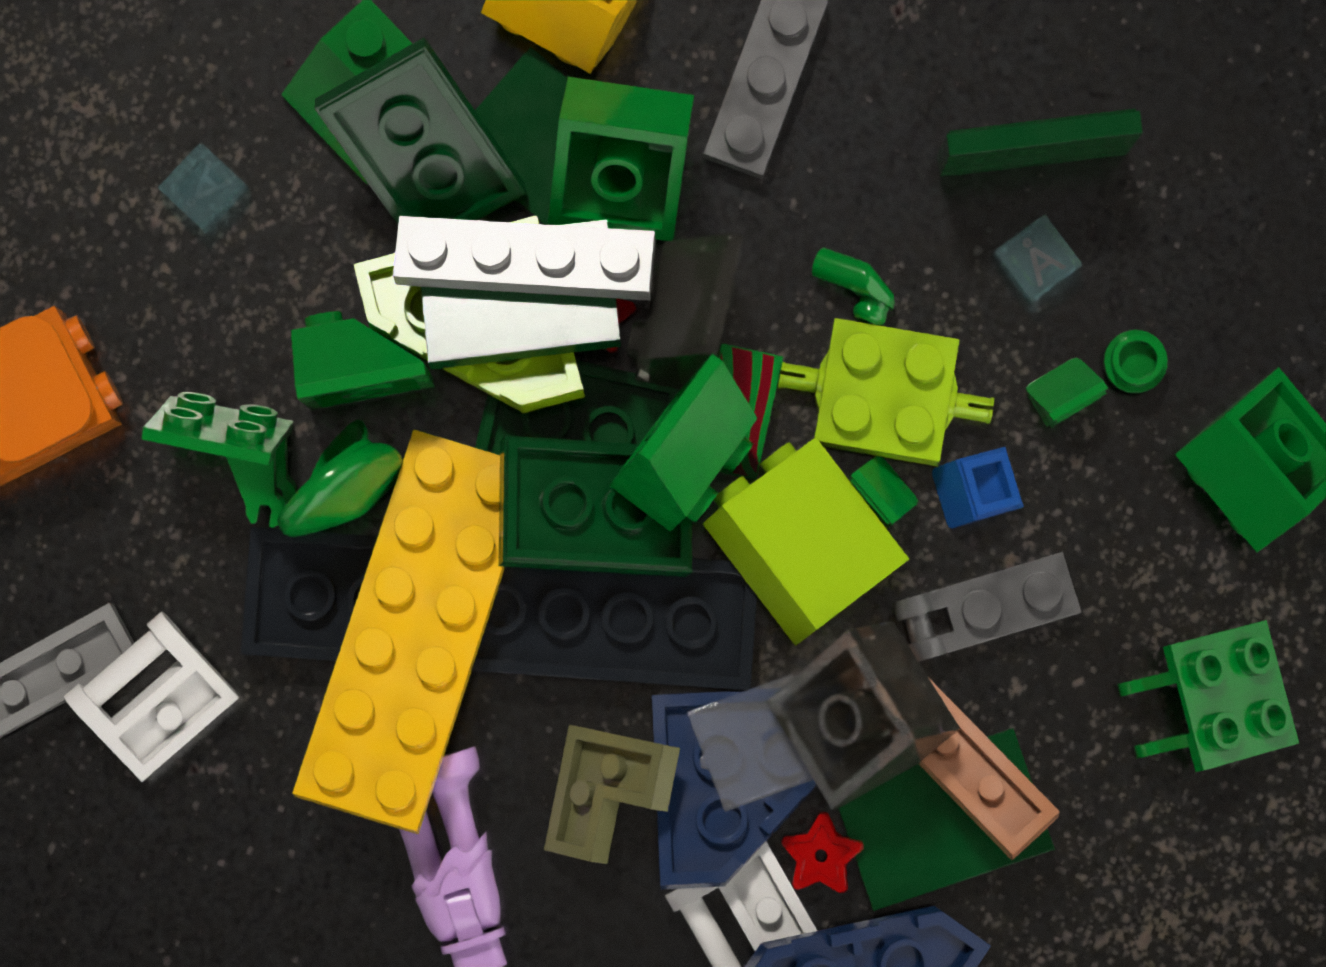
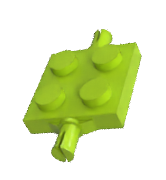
M838 318L834 319L829 351L821 362L819 369L782 361L778 388L782 387L815 393L814 399L818 417L814 438L816 437L823 447L938 466L940 462L944 433L953 417L990 424L993 413L992 408L994 407L993 397L987 398L957 392L958 386L954 371L960 339Z

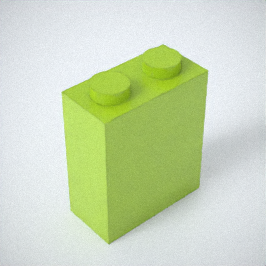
M816 437L797 451L790 442L775 451L760 464V467L766 474L751 485L744 476H741L727 486L714 498V502L719 509L703 523V526L795 646L909 560L908 556Z

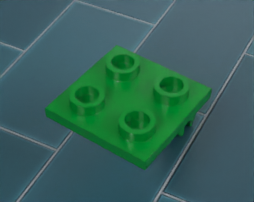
M181 392L178 394V397L170 396L145 424L141 439L225 456L245 503L246 515L249 521L255 524L259 519L261 505L269 506L271 508L269 526L271 528L277 526L279 514L286 503L297 492L295 481L288 475L287 439L292 433L293 421L277 418L278 412L276 410L261 405H242L240 410L215 405L216 400L213 397L202 393ZM277 488L282 490V496L277 492Z
M1267 620L1164 646L1163 650L1169 671L1117 684L1120 697L1177 684L1189 732L1133 746L1136 759L1189 747L1195 772L1299 744Z

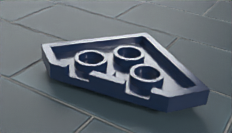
M843 686L652 695L654 742L680 748L668 812L657 810L661 890L725 887L845 756L847 740Z
M931 906L763 942L756 949L745 967H977L991 945L937 907Z

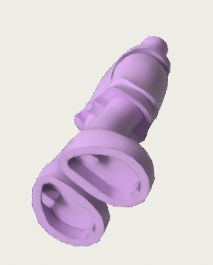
M475 746L444 755L432 791L451 848L443 861L437 848L427 810L419 834L399 829L408 853L415 880L411 886L416 895L415 900L430 932L438 941L443 942L440 946L442 955L450 954L454 967H502L507 965L499 937L506 935L503 925L500 924L501 906L499 891L492 868V850H488L486 832L479 839L469 800V781L480 769L479 757Z

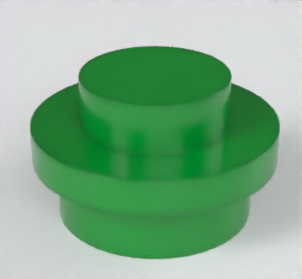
M1129 330L1116 336L1107 346L1103 358L1104 371L1109 381L1119 390L1134 394L1149 391L1159 384L1166 373L1168 365L1167 353L1163 344L1157 337L1142 330Z

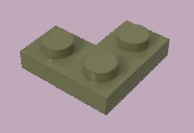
M569 725L544 850L589 862L607 864L620 802L668 812L680 748Z

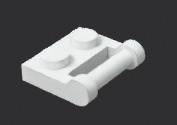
M162 611L147 623L150 630L87 685L82 686L78 683L64 695L65 700L74 712L141 782L239 698L233 687ZM167 649L177 661L111 718L101 706Z
M767 842L762 845L725 887H719L755 951L763 942L817 931ZM718 887L673 889L664 895L674 912L681 911L712 967H742L702 898Z

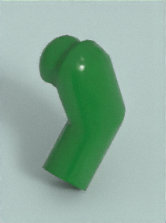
M825 247L819 250L812 266L813 277L847 288L860 298L853 309V314L857 320L862 323L884 325L887 320L888 311L894 310V293L873 267L867 262Z

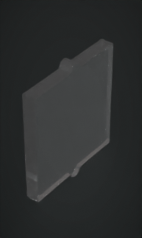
M793 674L687 712L703 754L700 757V767L709 770L724 812L823 777L831 772L815 732L818 720L816 717L808 715Z

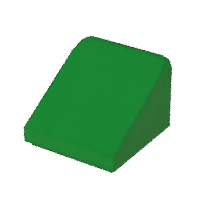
M1072 358L1031 382L1025 389L1026 394L1046 427L1050 425L1052 428L1107 394L1106 390L1108 387L1081 359Z
M875 456L848 478L886 529L891 527L918 503L916 495L883 457Z

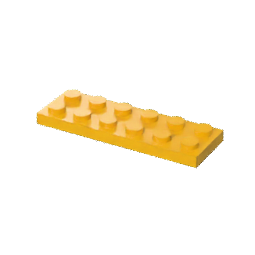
M413 429L293 790L295 797L419 834L505 567L498 566L500 455Z

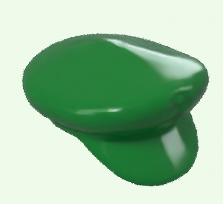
M355 420L351 422L322 452L310 479L284 506L277 519L280 530L286 536L300 537L361 517L395 484L403 462L400 453L391 445L372 443L368 439L369 434L363 421Z

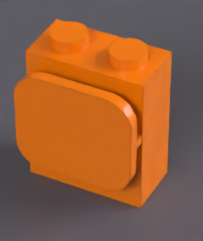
M52 306L35 316L18 318L0 327V487L122 425L114 410L123 405L116 386L106 371L98 375L96 374L86 354L95 348L87 329L78 315L68 319L66 313L56 306Z

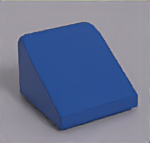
M1005 447L956 459L932 470V477L949 528L953 529L1024 507Z

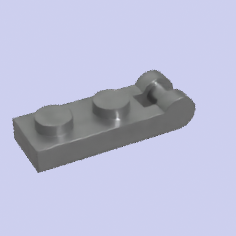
M1063 552L892 603L897 621L904 620L911 642V644L905 647L908 657L914 663L1082 613ZM945 608L952 632L935 637L928 613Z

